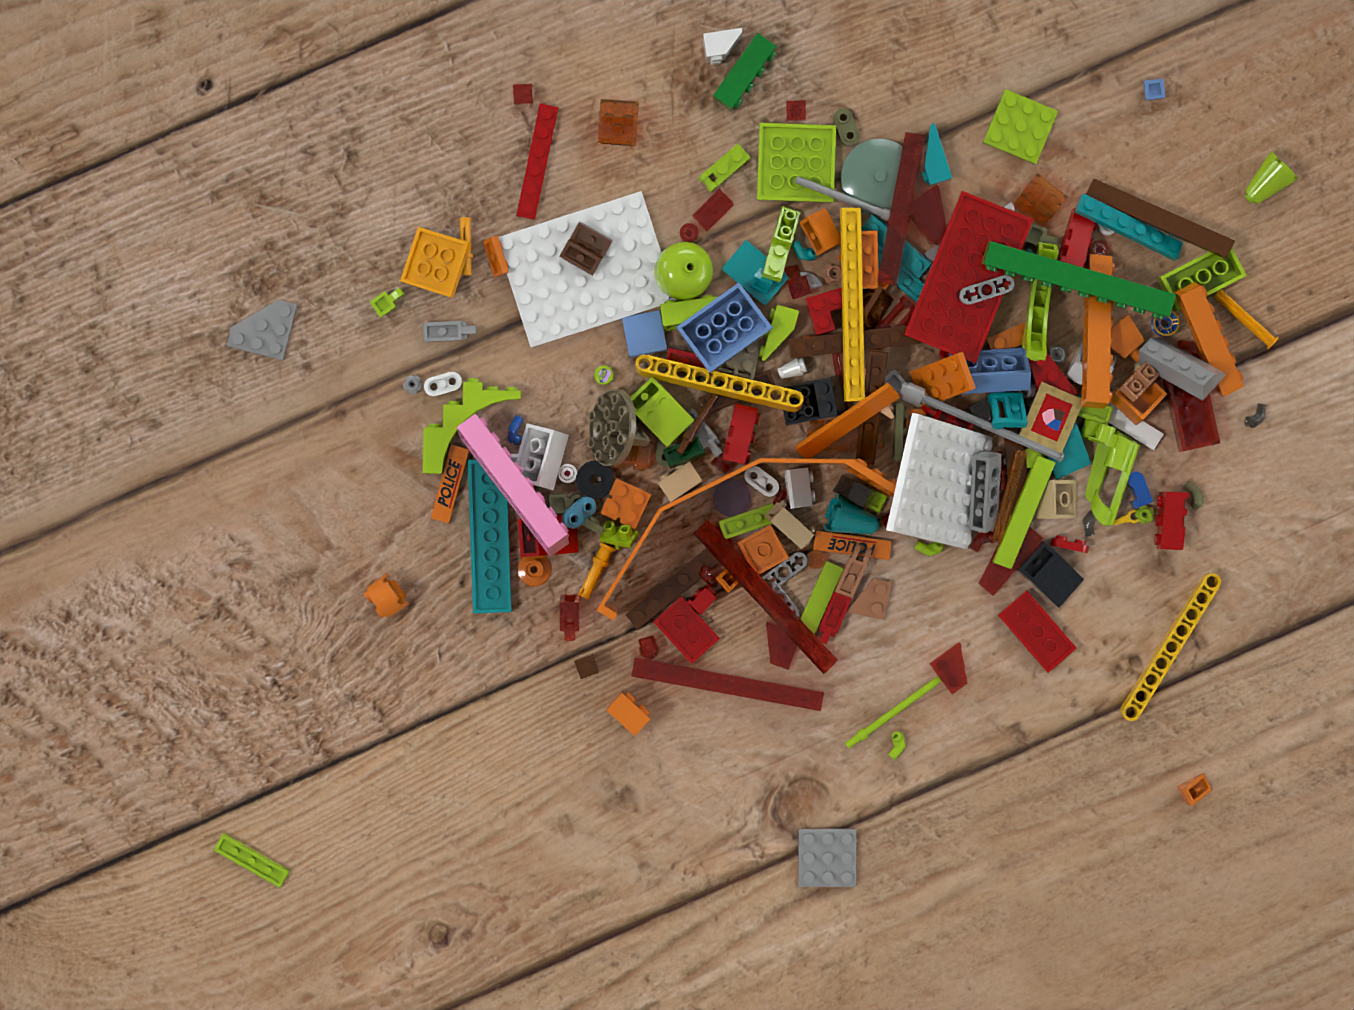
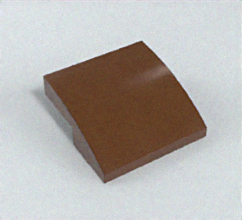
M579 221L559 257L593 276L613 240Z

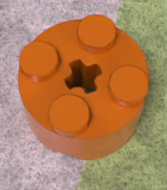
M387 573L370 584L364 593L368 601L375 604L377 607L375 610L381 618L384 616L390 618L409 604L408 601H404L406 595L400 585L395 580L390 581L388 579L390 575Z

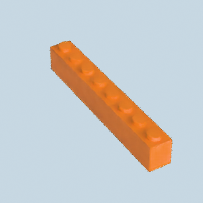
M1089 254L1084 268L1112 276L1115 264L1112 263V256ZM1090 295L1089 298L1084 297L1081 407L1104 409L1112 401L1110 384L1112 383L1113 375L1110 373V366L1113 363V355L1110 354V348L1113 346L1111 329L1113 328L1114 319L1111 318V311L1114 308V302L1108 300V304L1096 301L1097 297Z

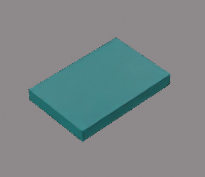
M745 240L721 270L735 282L740 283L748 293L766 306L790 276L783 272L781 281H773L767 294L749 287L756 271L760 268L764 269L766 256Z

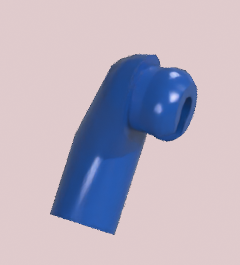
M518 415L514 417L508 428V441L515 445H518L521 441V436L517 435V431L524 421Z

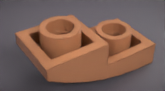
M1145 361L1121 386L1120 390L1134 402L1160 374Z

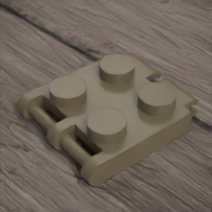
M758 339L718 367L716 371L753 380L761 345L757 344ZM722 366L733 369V371L722 368ZM738 371L749 373V375L739 373Z

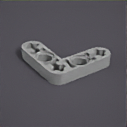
M801 552L793 553L789 556V559L781 562L759 581L762 591L782 618L788 623L796 622L800 615L797 607L780 585L806 566L807 557ZM795 556H802L804 558L802 560L803 564L801 566L799 564L793 566L796 570L792 572L791 567L786 562L790 561V564L795 562ZM780 567L788 568L789 574L787 577L782 578L778 575ZM774 572L780 582L777 584L775 580L771 583L772 588H764L763 585L765 583L763 580L772 579L773 576L771 574ZM778 593L783 594L785 597V601L782 604L774 602V596ZM788 602H790L791 605L787 607L791 611H796V613L794 614L795 618L787 619L786 610L783 609V611L781 612L779 608L784 607Z

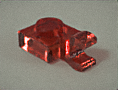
M798 264L785 267V273L791 279L787 281L792 299L795 300L811 294L806 275L801 276Z

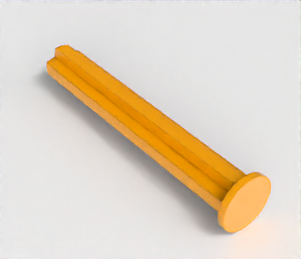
M1222 289L1215 293L1214 298L1267 345V349L1278 340V337L1275 338Z

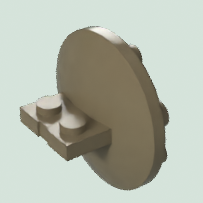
M610 389L598 396L594 409L589 413L588 447L592 450L595 460L601 465L614 467L626 459L632 445L648 446L650 439L636 417L633 402L626 392Z

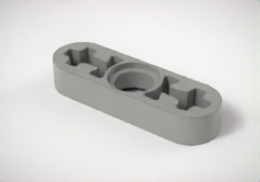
M1004 275L965 287L959 292V299L963 304L968 305L1008 293L1014 288V280L1012 277ZM1004 278L1005 281L1010 282L1007 290L1004 287L997 288L999 292L996 293L993 281H996V285L1003 283L1002 279ZM985 284L990 285L992 288V292L988 296L983 295L981 292V288ZM974 287H977L978 295L981 298L977 299V295L970 297L971 301L963 298L966 290L972 293L976 291Z

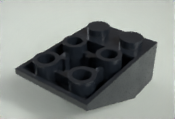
M840 376L784 387L797 390L803 395V405L799 411L789 412L783 410L786 426L839 416L846 411ZM796 398L789 400L793 405L800 403Z
M1041 541L1016 569L1058 608L1084 580L1044 541Z

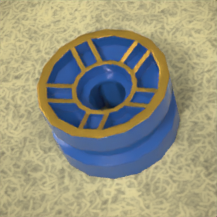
M1171 311L1170 317L1164 316L1163 319L1152 317L1150 325L1156 335L1166 337L1177 332L1180 320L1178 315ZM1164 319L1169 322L1166 327L1162 325Z

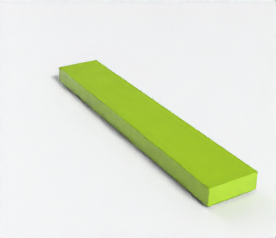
M1036 455L994 556V563L1012 569L1056 462Z

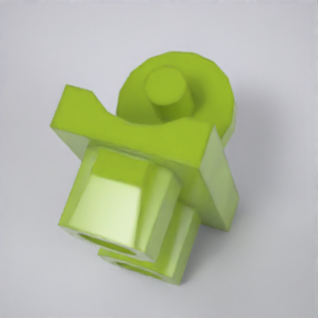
M606 521L599 539L600 542L615 545L616 550L621 551L624 547L632 548L633 542L639 533L636 530H632L630 525L624 524L618 527L613 522Z

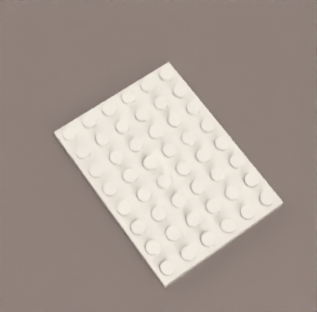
M642 191L498 237L502 243L504 258L508 263L509 272L507 276L531 348L660 307V304H664L668 300L677 301L664 294L655 280L654 266L661 250ZM579 221L613 240L593 276L559 257Z
M912 413L886 530L968 549L972 539L969 521L973 455L982 451H991L993 437Z

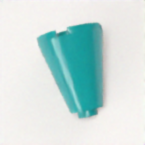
M835 494L836 499H831L825 514L828 522L827 524L824 523V530L869 535L878 530L879 521H877V516L842 495Z

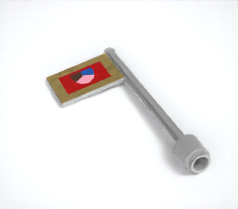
M903 382L898 392L903 401L917 407L919 404L925 403L1056 459L1058 462L1064 459L1063 449L1081 409V398L1041 382L1027 414V426L1022 428L1018 435L1004 428L999 430L993 429L992 423L927 396L925 388L913 383Z

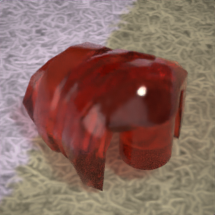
M654 635L638 639L640 646L639 654L642 657L653 659L658 655L660 648L656 643Z

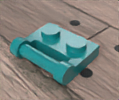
M994 392L988 394L987 399L991 405L993 429L999 430L1003 427L1026 428L1028 422L1022 393ZM998 402H1003L1005 418L1000 417Z

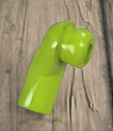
M918 540L914 549L931 557L943 550V544L933 542L926 545Z
M898 731L892 734L894 747L888 753L894 760L906 748L905 737L903 733Z

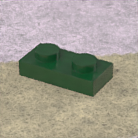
M699 436L694 439L692 444L688 445L683 455L676 452L680 443L663 450L670 469L706 455Z

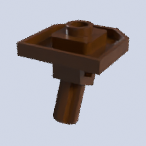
M878 286L874 293L868 289H863V324L870 329L880 323L894 300L884 288Z

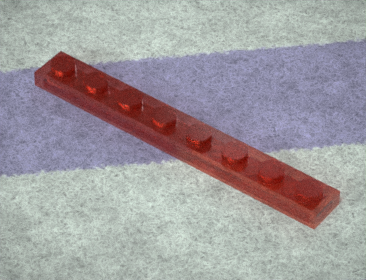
M905 132L877 282L881 284L897 286L925 141V135Z

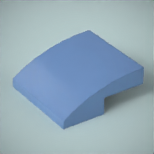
M660 310L622 318L630 358L667 351Z

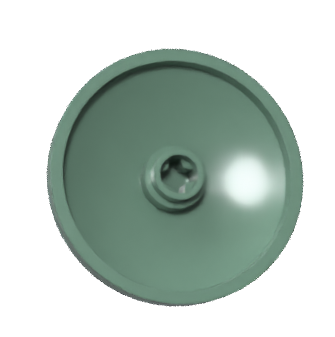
M872 139L859 144L849 153L842 166L841 186L845 195L881 209L887 208L892 210V213L899 211L910 201L917 187L918 173L914 159L903 146L891 140ZM861 209V212H863V213H865V214H868V215H872V214H873V213H870V212H868V211H865V210Z

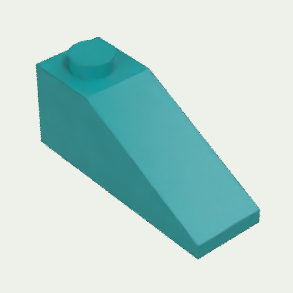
M935 123L929 126L923 163L924 172H921L924 184L927 183L928 187L952 179Z

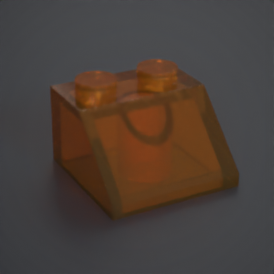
M601 99L598 144L636 146L639 102Z

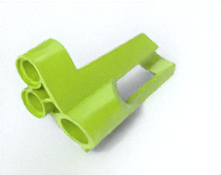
M1085 419L1080 432L1081 437L1097 443L1085 497L1091 503L1090 507L1095 518L1102 525L1108 527L1114 524L1140 445L1131 437L1116 431L1114 427ZM1108 467L1121 470L1122 472L1110 508L1099 497Z

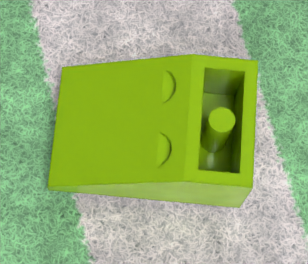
M653 377L630 397L634 405L636 417L667 448L695 422Z

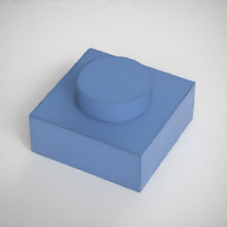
M1163 79L1143 81L1145 101L1165 98Z

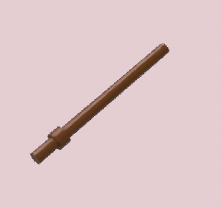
M720 381L718 387L723 386L724 382ZM714 393L711 395L689 431H686L683 435V440L676 450L678 454L683 455L688 445L692 444L696 438L695 434L720 395Z

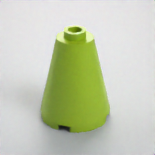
M1272 151L1267 155L1245 189L1247 194L1244 197L1251 204L1263 202L1298 179L1295 173L1283 161L1278 159V156Z

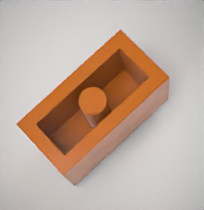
M826 208L799 222L817 256L841 244V234L836 229L832 217Z

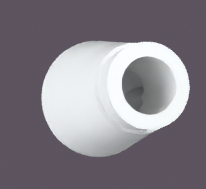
M795 358L778 368L781 379L802 376L808 372L803 358Z

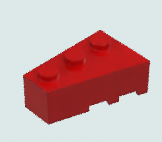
M1073 208L1057 260L1083 268L1087 259V250L1090 249L1092 243V231H1095L1097 223L1075 213L1076 208Z
M1048 353L1045 360L1033 361L1028 358L1031 380L1035 384L1036 393L1041 382L1071 395L1075 396L1077 394V391Z
M735 403L721 460L741 465L749 462L751 451L748 449L750 443L754 442L756 432H753L754 424L758 425L760 418L757 408Z
M1159 492V495L1156 496L1158 515H1155V526H1158L1157 534L1154 535V545H1157V549L1183 550L1186 529L1184 526V516H1187L1185 498H1189V493Z

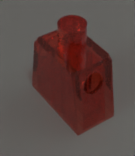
M561 595L560 631H564L565 641H575L576 632L580 628V596Z

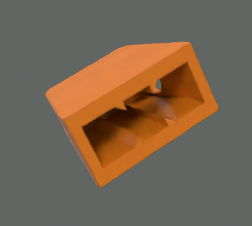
M1126 315L1111 329L1113 346L1110 348V351L1120 359H1125L1130 355L1137 363L1140 350L1138 346L1144 342V338L1131 317Z

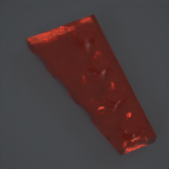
M1029 526L1012 569L993 562L1002 540L1001 537L978 584L994 596L1043 537Z

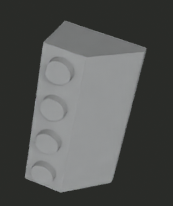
M1150 338L1139 350L1140 366L1147 361L1160 374V377L1201 400H1204L1226 375V373L1162 338Z

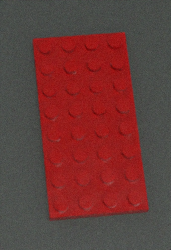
M961 191L904 335L952 355L963 352L967 361L976 364L1004 294L966 305L960 301L959 292L965 287L1004 276V270L990 271L985 269L986 265L981 264L987 242L991 241L1022 250L1034 219ZM1004 278L1002 279L1003 283L996 285V281H993L996 293L999 292L997 288L1004 287L1006 290L1009 281H1005ZM985 284L982 286L981 292L983 295L988 296L991 294L992 288L990 285ZM974 287L975 292L969 293L966 290V294L963 295V298L968 299V301H971L970 297L977 295V299L981 297L978 295L977 287Z

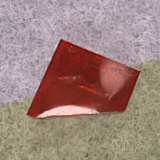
M767 621L766 630L770 664L789 670L801 634Z
M957 642L929 663L951 695L968 684L960 642Z

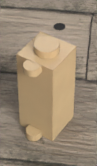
M782 500L780 503L777 502L765 517L794 544L803 549V547L811 542L815 528L810 526L807 529L784 508L787 505L785 500Z

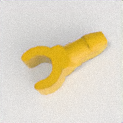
M1130 510L1126 515L1115 519L1113 525L1128 522L1137 523L1139 519L1132 520L1130 518V515L1135 513L1136 510Z

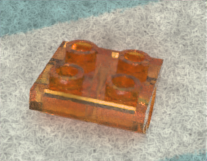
M1037 173L1014 204L1045 226L1068 196Z

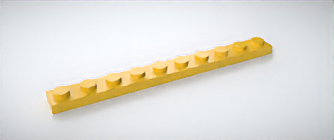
M841 208L844 402H860L865 398L861 208Z

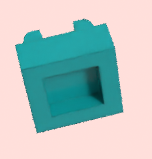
M760 268L756 271L749 287L767 294L773 280L761 277L763 268Z

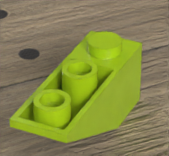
M706 295L702 299L693 298L679 302L674 300L665 301L664 304H660L663 330H677L676 327L718 297Z
M776 305L775 309H771L769 319L772 320L771 326L773 329L764 335V338H767L766 345H761L759 352L762 362L794 330L799 314L798 310Z

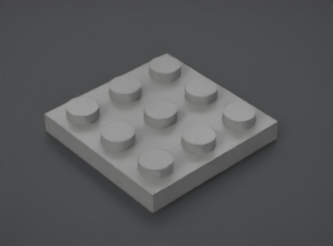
M798 828L799 887H856V828Z

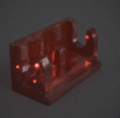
M719 188L692 215V218L708 232L734 204Z

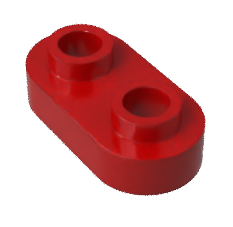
M1056 535V539H1051L1050 546L1088 554L1089 546L1086 545V541L1075 539L1073 543L1067 541L1068 537Z

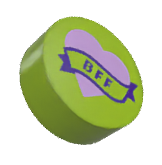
M603 365L595 370L594 377L599 384L607 385L613 380L614 375L610 367Z

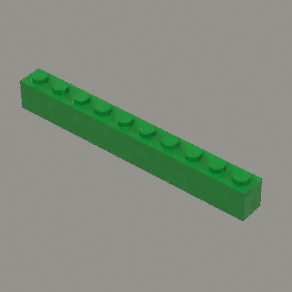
M991 241L987 242L981 263L986 265L985 269L990 271L1004 270V274L1015 277L1018 274L1023 276L1022 280L1034 283V279L1042 281L1041 285L1046 287L1060 286L1059 290L1071 293V290L1079 292L1078 296L1089 298L1090 295L1097 297L1096 301L1108 304L1109 300L1116 302V307L1124 309L1130 306L1134 308V312L1145 314V311L1151 312L1152 317L1163 319L1164 316L1170 317L1176 294Z

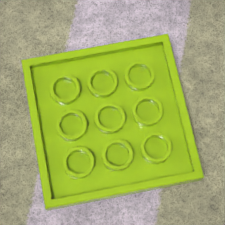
M759 123L757 200L833 203L834 198L795 182L799 176L834 190L836 125Z

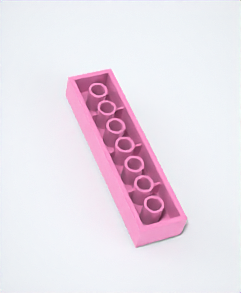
M474 414L457 426L460 439L548 555L551 557L568 545L569 530L563 522L559 524L555 511L551 507H546V500L542 494L535 492L534 484L529 477L524 478L522 468L517 462H512L511 454L506 447H501L497 435L494 432L490 433L484 418H479Z

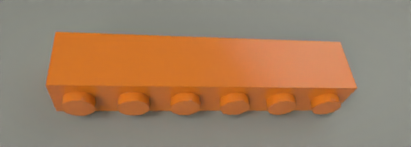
M1193 282L1174 292L1203 361L1226 373L1225 377L1215 387L1217 393L1225 397L1243 388V375L1235 367L1236 359L1232 353H1229L1227 348L1229 347L1228 340L1221 334L1222 326L1217 319L1215 320L1213 315L1215 310L1206 299L1208 294L1205 287Z

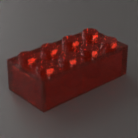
M1163 379L1178 451L1183 452L1220 444L1210 393L1204 400H1201Z

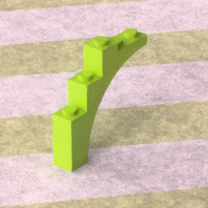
M1038 242L1036 254L1057 260L1058 245ZM1035 279L1034 283L1029 282L1030 293L1025 311L1026 323L1022 337V348L1025 349L1027 358L1039 361L1045 360L1047 355V320L1052 288L1041 285L1042 281Z
M468 378V382H463V405H460V401H448V405L443 404V428H440V424H428V427H424L423 473L443 474L445 458L449 446L458 431L457 426L478 411L492 404L522 399V391H518V387H506V391L498 390V387H487V390H484V383L479 382V379Z

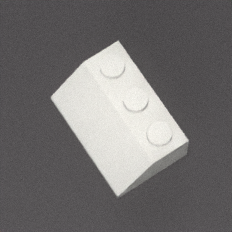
M527 423L518 458L516 459V462L523 470L524 478L529 477L536 486L554 490L569 435ZM524 454L523 462L520 463L522 455Z

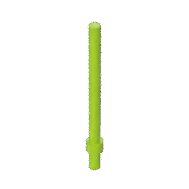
M936 676L866 728L858 730L855 736L845 742L848 749L859 741L863 742L866 740L869 734L942 682L941 679Z

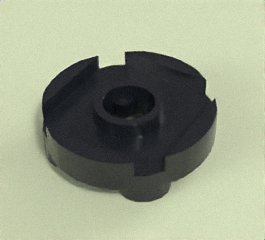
M598 461L585 463L576 475L578 490L584 496L592 499L605 497L611 491L614 484L612 470L608 466L601 465ZM594 474L601 478V481H598L596 486H594V483H590V479Z

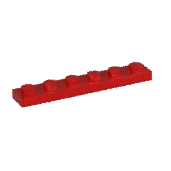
M539 104L516 217L530 220L536 219L559 107Z

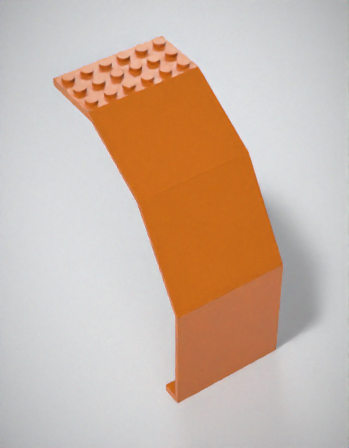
M859 458L757 459L660 507L603 598L597 611L614 621L619 609L607 602L662 511L757 464L838 465L890 498L894 497L897 481L893 479L886 480L884 473L877 469H868V464Z

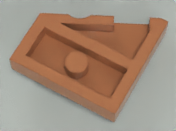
M872 578L855 602L848 608L847 612L884 620L892 582Z

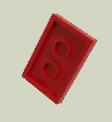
M682 596L653 621L691 664L720 639Z

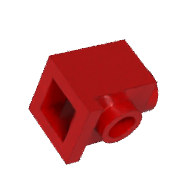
M709 585L704 587L703 590L699 588L692 595L695 599L693 601L688 599L687 603L702 615L716 599L714 596L716 591Z

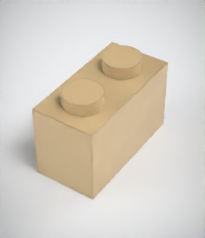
M690 462L675 467L676 471L671 475L667 472L659 477L661 481L658 484L670 502L702 481Z

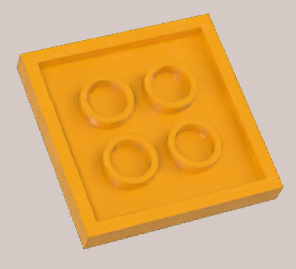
M418 227L400 281L454 298L471 243Z

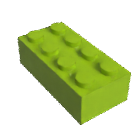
M1232 248L1227 259L1207 252L1156 279L1162 290L1174 294V292L1196 282L1201 286L1203 285L1207 294L1210 295L1247 275ZM1176 297L1172 307L1174 312L1181 310Z

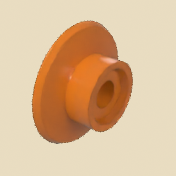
M546 556L522 557L517 566L520 580L532 587L541 586L546 583L550 578L552 570L550 561ZM532 566H536L538 568L537 573L531 572Z

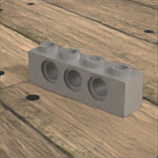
M982 451L973 455L970 530L987 533L998 528L1002 455L1000 453Z

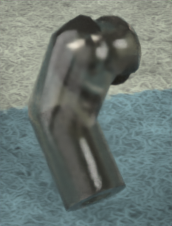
M1258 403L1256 414L1245 418V426L1255 428L1260 425L1265 419L1267 405Z
M1092 510L1086 514L1082 521L1085 537L1095 535L1093 525L1097 519Z

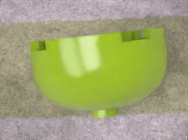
M678 242L670 245L660 253L654 266V276L658 287L664 294L679 301L689 300L698 297L709 287L713 278V264L708 253L699 245L691 242Z

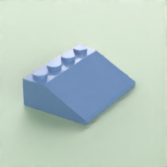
M737 283L676 327L680 336L709 373L773 329L740 283Z

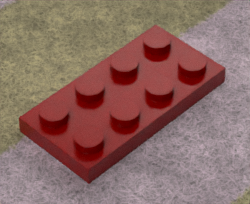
M1027 590L997 615L1047 673L1077 649Z

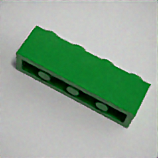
M757 33L713 94V99L730 111L733 108L738 109L743 102L741 98L745 92L749 93L755 85L752 83L755 77L760 78L766 68L763 66L767 60L771 62L777 54L775 52L776 45Z

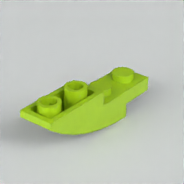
M782 206L761 277L777 282L781 281L801 212Z

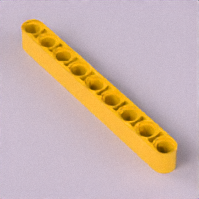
M640 355L636 360V372L643 377H653L655 380L789 412H797L803 405V395L797 390L717 371L709 373L704 368L650 355ZM646 362L649 364V367L642 369L639 365ZM660 367H666L668 371L666 373H660L658 369ZM683 371L687 376L680 378L677 376V373ZM697 376H703L706 380L704 382H698L695 378ZM721 380L724 382V385L718 387L714 382ZM741 385L743 390L735 391L733 386ZM759 389L762 394L755 396L752 394V391ZM775 393L778 394L781 398L779 400H773L771 398V395ZM796 398L800 403L793 405L789 400Z
M1206 573L1200 578L1122 704L1120 714L1124 719L1135 721L1140 717L1218 591L1221 579L1217 574ZM1210 576L1215 580L1212 587L1207 585V579ZM1199 593H1203L1205 596L1202 603H1198L1196 599ZM1189 609H1193L1195 615L1189 620L1186 613ZM1180 625L1185 629L1184 634L1181 636L1176 633V629ZM1169 642H1173L1175 645L1174 650L1168 652L1166 649V645ZM1159 658L1164 659L1165 664L1162 668L1156 666V661ZM1152 674L1154 682L1148 685L1146 677ZM1138 691L1144 692V698L1141 701L1136 699ZM1129 707L1134 708V714L1131 717L1126 716V709Z

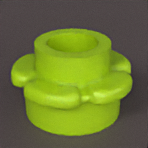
M1147 505L1139 507L1135 512V516L1141 524L1150 523L1154 518V510Z

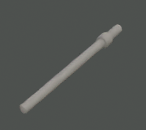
M799 176L796 179V184L878 215L880 219L885 221L891 220L901 225L904 223L905 218L892 213V210L887 208L881 209Z

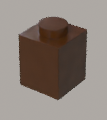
M593 653L574 661L580 679L599 673Z

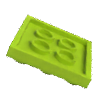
M1005 89L982 143L1036 165L1058 111Z

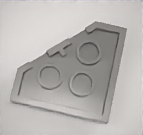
M281 300L268 305L231 327L227 346L284 360L298 305Z

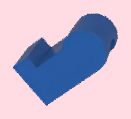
M1137 471L1131 472L1127 486L1131 488L1135 499L1130 501L1132 509L1152 503L1153 500L1143 474Z

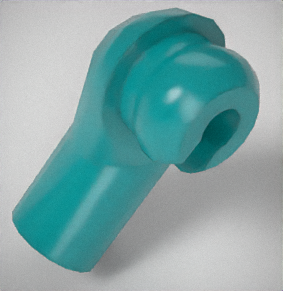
M799 240L792 243L791 246L800 260L813 261L817 258L813 248H803Z

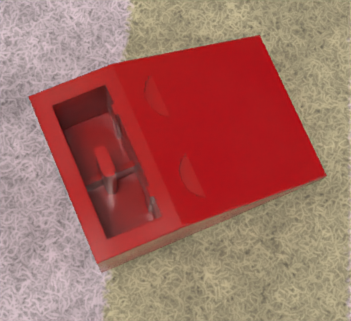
M562 515L556 517L559 524L562 522ZM572 516L571 521L574 522L576 518ZM517 519L520 557L548 555L523 520ZM567 527L569 530V544L554 555L579 553L577 528Z

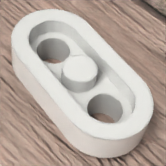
M456 372L437 375L425 381L424 390L433 397L453 392L461 387L462 378ZM451 378L456 379L455 385L449 384ZM433 383H436L438 386L435 391L431 389Z
M753 466L745 471L744 478L746 482L760 493L768 497L777 494L779 490L777 480L761 468ZM752 472L757 473L756 479H751L750 474ZM766 484H772L773 489L771 491L766 490Z

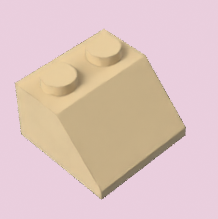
M1048 480L1035 511V519L1077 518L1076 480Z

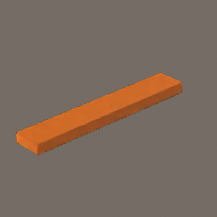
M886 383L795 445L796 451L805 459H810L899 399V393L889 383Z

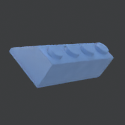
M1025 349L981 350L976 364L966 360L976 389L961 395L1030 390L1031 369Z

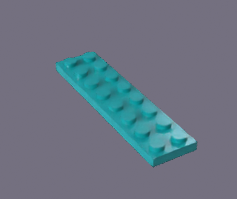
M468 460L473 613L512 612L508 501L477 460Z

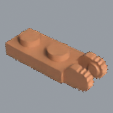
M856 544L834 589L835 592L853 598L867 568V562L872 552L871 548L868 547L864 553L863 560H859L856 557L861 550V544Z

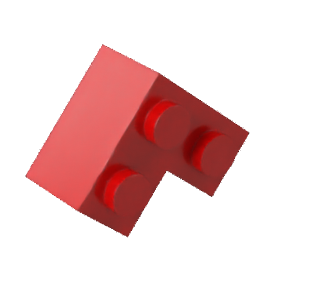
M842 287L805 299L815 336L835 330L830 312L842 309Z

